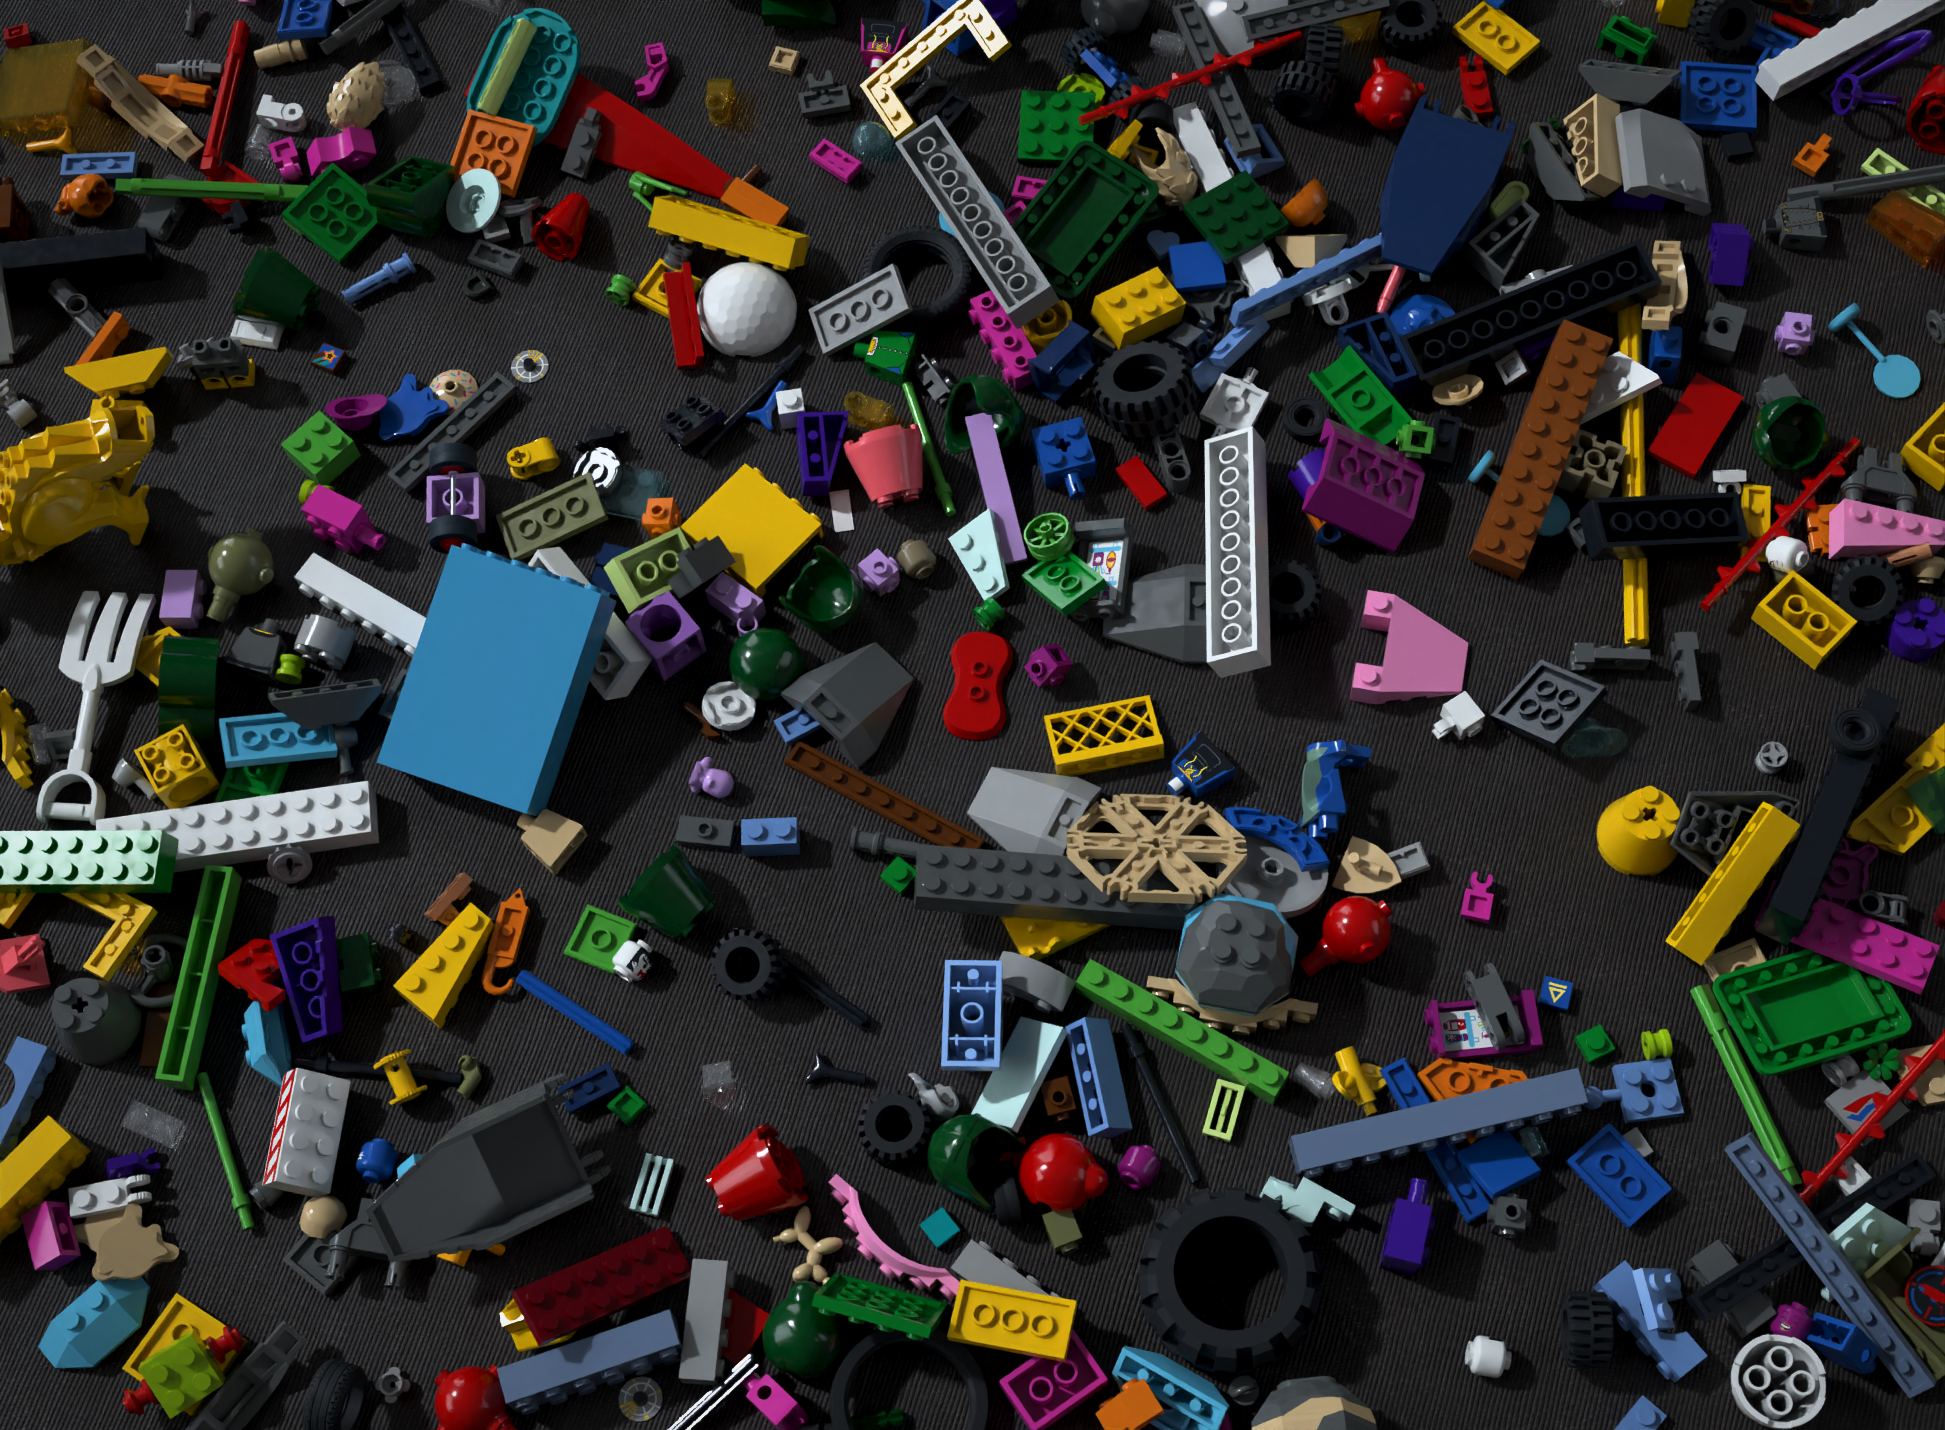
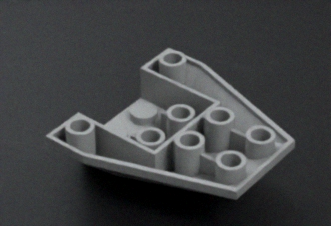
M991 767L967 815L1005 851L1065 856L1067 850V831L1094 805L1102 788L1073 776Z

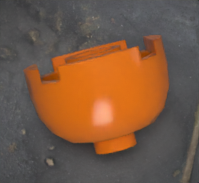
M1314 178L1280 212L1292 226L1306 227L1310 223L1316 226L1326 216L1323 211L1328 205L1327 192L1322 184Z

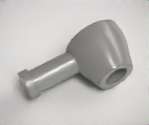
M123 757L117 764L112 778L123 788L135 783L147 795L149 800L155 799L158 795L151 783L144 777L142 771L130 760Z

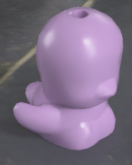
M705 757L700 762L697 761L688 782L692 792L698 794L702 788L705 792L716 798H724L729 795L734 784L731 774L724 770L710 768L712 763L711 757Z

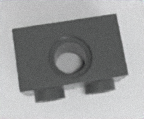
M1719 301L1716 302L1713 310L1708 309L1704 324L1708 325L1707 331H1701L1697 343L1698 346H1701L1699 357L1729 365L1738 343L1747 309Z

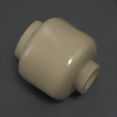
M910 539L901 545L897 559L907 576L923 579L934 571L936 556L924 540L915 541Z

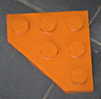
M1442 1057L1417 1074V1077L1435 1101L1529 1080L1523 1071L1493 1068V1066L1471 1062H1457ZM1474 1134L1467 1135L1465 1140L1470 1146L1481 1138L1475 1139Z

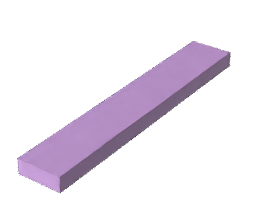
M985 413L967 416L965 421L987 509L994 510V524L996 532L999 534L1000 542L998 543L1001 557L1004 558L1005 566L1027 561L992 416Z

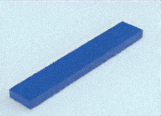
M1405 1057L1379 1070L1400 1110L1431 1103ZM1446 1141L1438 1142V1146H1435V1149L1424 1151L1466 1224L1486 1215L1490 1203L1480 1185H1478L1474 1177L1457 1158L1459 1149L1456 1144L1447 1146Z

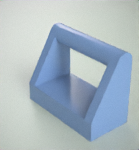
M1262 124L1251 125L1271 158L1263 159L1260 153L1236 158L1227 137L1223 142L1241 172L1246 170L1253 179L1279 169L1286 163Z

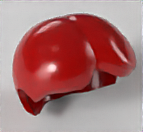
M1053 1133L1036 1140L1023 1155L1018 1165L1017 1183L1021 1195L1030 1203L1038 1205V1202H1043L1049 1205L1053 1212H1069L1082 1206L1087 1199L1100 1196L1107 1187L1108 1175L1096 1163L1094 1155L1079 1139L1069 1134Z

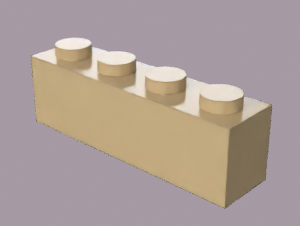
M1596 93L1564 118L1563 121L1564 125L1569 127L1567 136L1568 140L1573 142L1574 147L1571 151L1578 161L1576 169L1581 186L1605 198L1622 185V170L1615 117L1620 114V105Z

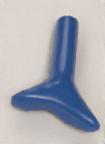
M779 381L765 406L757 411L746 413V417L750 420H759L767 430L773 431L771 416L777 405L775 392L785 391L788 384L784 381Z

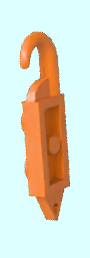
M520 888L506 902H501L488 947V956L482 973V985L492 995H503L514 984V980L510 979L504 987L499 988L492 984L495 968H508L517 959L530 913Z

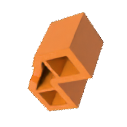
M1134 1378L1121 1387L1123 1392L1099 1405L1100 1410L1095 1414L1105 1430H1141V1428L1163 1415L1165 1411L1146 1380L1143 1378L1138 1381L1137 1378Z

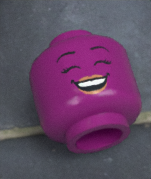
M1793 1302L1791 1306L1787 1304L1778 1306L1777 1314L1772 1317L1769 1323V1330L1773 1335L1795 1337L1806 1343V1338L1811 1333L1815 1323L1808 1315L1810 1312L1808 1308Z

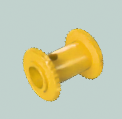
M409 1049L392 1053L382 1058L373 1067L374 1070L383 1067L397 1097L389 1102L390 1105L410 1101L427 1090V1085L417 1087L404 1057L412 1053ZM398 1064L399 1070L395 1072L393 1068Z

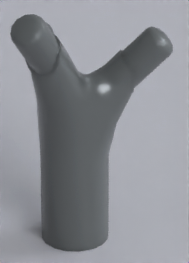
M190 0L189 9L185 10L187 21L184 33L194 35L196 22L208 11L207 9L197 11L195 0Z

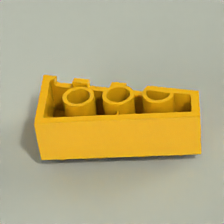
M470 903L393 986L405 1000L437 1027L442 1029L448 1012L455 1006L461 989L465 983H468L472 976L473 968L477 961H480L490 944L495 926L488 916Z

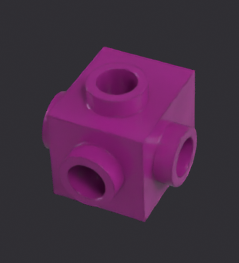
M1059 644L1044 645L1035 650L1030 655V660L1024 668L1029 673L1032 682L1038 687H1054L1063 681V675L1073 663Z

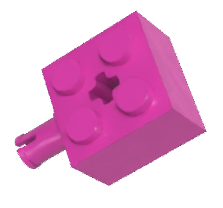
M318 484L301 508L307 518L306 522L313 529V534L323 541L328 539L334 542L339 549L345 552L351 550L358 554L364 544L375 550H380L384 545L385 536L374 531L375 529L362 505Z

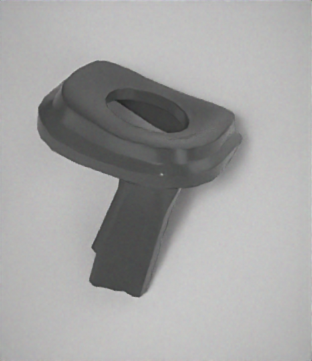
M540 197L506 199L500 203L497 212L501 217H520L521 236H523L524 244L534 242L531 238V232L534 227L532 210L543 206L544 201Z

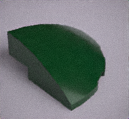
M762 0L764 27L788 25L789 31L837 28L835 13L829 0Z

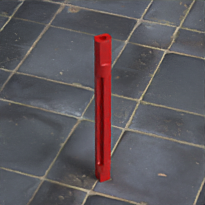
M243 20L234 22L200 165V170L205 176H216L250 34V27Z

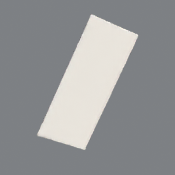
M849 489L829 492L835 532L854 530Z

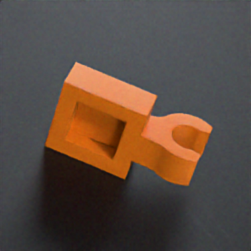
M1824 133L1815 145L1807 142L1793 160L1792 165L1814 177L1829 157L1826 151L1833 138Z

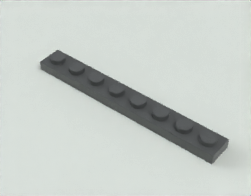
M1197 1L1173 6V15L1197 70L1213 64L1214 54L1219 53ZM1227 69L1211 75L1210 86H1205L1236 158L1260 153V142Z

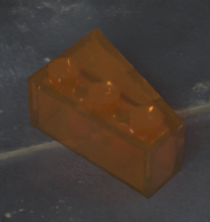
M1893 190L1871 209L1866 223L1924 269L1945 251V215Z

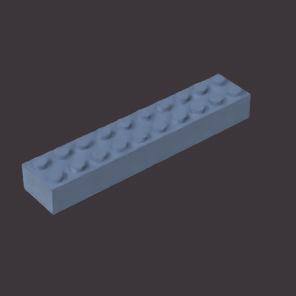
M1575 1068L1293 1135L1289 1140V1146L1297 1176L1304 1175L1305 1178L1310 1179L1321 1176L1325 1169L1332 1168L1333 1172L1350 1169V1166H1353L1352 1163L1361 1161L1362 1166L1377 1163L1383 1155L1389 1154L1390 1159L1406 1156L1410 1152L1409 1149L1418 1148V1152L1435 1149V1146H1438V1142L1446 1141L1447 1146L1461 1143L1470 1134H1474L1475 1139L1492 1135L1493 1132H1496L1495 1129L1501 1127L1503 1132L1521 1128L1520 1126L1525 1125L1524 1122L1531 1121L1532 1125L1548 1122L1556 1114L1560 1115V1119L1571 1117L1581 1112V1107L1587 1104L1588 1100L1579 1069Z

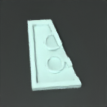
M990 508L948 538L984 601L988 597L996 599L1010 588L1004 558L1001 557L999 534L995 529L994 510Z

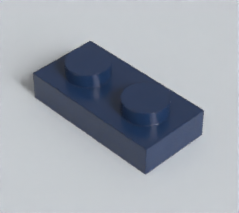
M609 1062L557 1088L559 1093L569 1089H573L575 1092L574 1097L564 1102L570 1115L622 1090Z

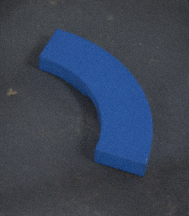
M1248 807L1226 808L1225 816L1227 822L1240 834L1260 837L1282 847L1295 859L1302 872L1329 868L1330 861L1320 844L1312 836L1309 837L1300 830L1298 824L1280 815L1276 817L1262 813L1261 809Z

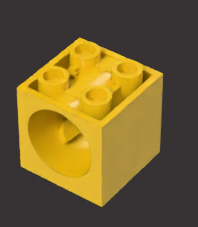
M184 724L134 750L156 794L169 809L186 807L221 787L200 744Z

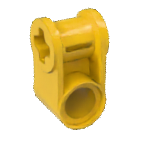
M539 438L534 442L513 448L507 454V462L511 466V474L517 480H526L543 472L552 471L560 464L559 457L550 438Z

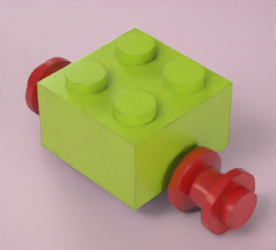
M228 1325L223 1327V1335L215 1339L211 1336L206 1338L209 1346L207 1348L196 1330L193 1329L142 1361L138 1368L144 1377L141 1380L142 1387L136 1391L130 1388L124 1391L125 1398L122 1399L126 1410L131 1415L136 1413L138 1416L144 1414V1406L152 1402L155 1405L161 1404L171 1419L224 1385L226 1377L214 1358L222 1364L226 1361L225 1354L231 1350L237 1353L243 1350L241 1344L245 1340L236 1327L231 1329Z

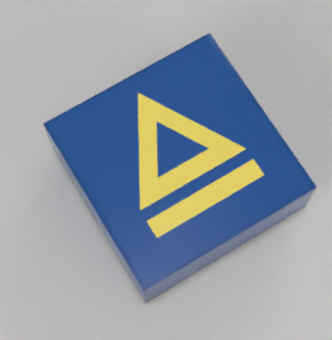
M1545 976L1538 1005L1566 1012L1573 983Z

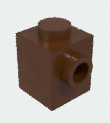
M1065 1076L1042 1082L1040 1093L1048 1123L1055 1121V1124H1063L1071 1121L1072 1117L1076 1116V1106L1068 1077Z

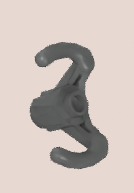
M170 933L148 936L144 942L145 950L141 959V976L130 990V998L133 1003L148 1008H164L173 1005L175 995L151 998L145 994L156 982L167 980L174 972V965L169 952L160 945L163 943L172 944L186 950L187 939Z

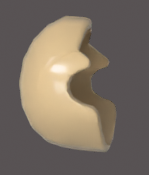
M330 1195L313 1197L303 1207L299 1222L301 1230L311 1237L325 1239L332 1230L337 1232L341 1230L347 1219L346 1208L336 1197Z

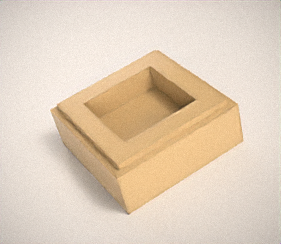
M776 46L769 63V70L793 76L800 58L799 51Z

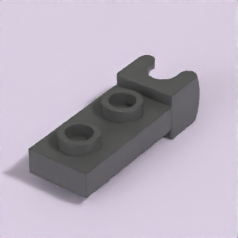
M1678 632L1674 635L1675 641H1672L1670 644L1672 660L1676 661L1675 674L1677 677H1680L1681 681L1678 696L1680 702L1684 703L1685 711H1696L1701 701L1695 659L1699 650L1698 637L1696 632Z
M1577 642L1574 643V651L1570 653V667L1573 673H1590L1592 669L1646 670L1651 660L1650 649H1642L1637 646L1626 649L1614 648L1609 645L1594 648V643Z

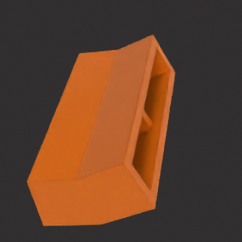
M738 177L731 183L720 199L722 206L738 215L778 227L788 218L789 207Z

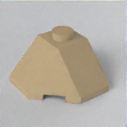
M1347 234L1276 236L1277 244L1294 267L1308 269L1317 265L1324 258H1332L1338 255L1347 241Z

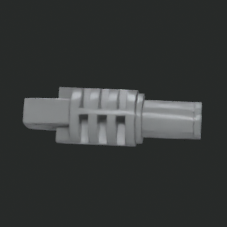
M180 60L177 64L157 63L156 75L168 78L170 75L176 74L184 77L189 82H212V79L222 78L224 66L213 63L212 60Z

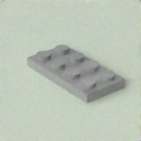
M894 264L885 267L809 309L822 352L826 356L834 354L913 311L898 266Z

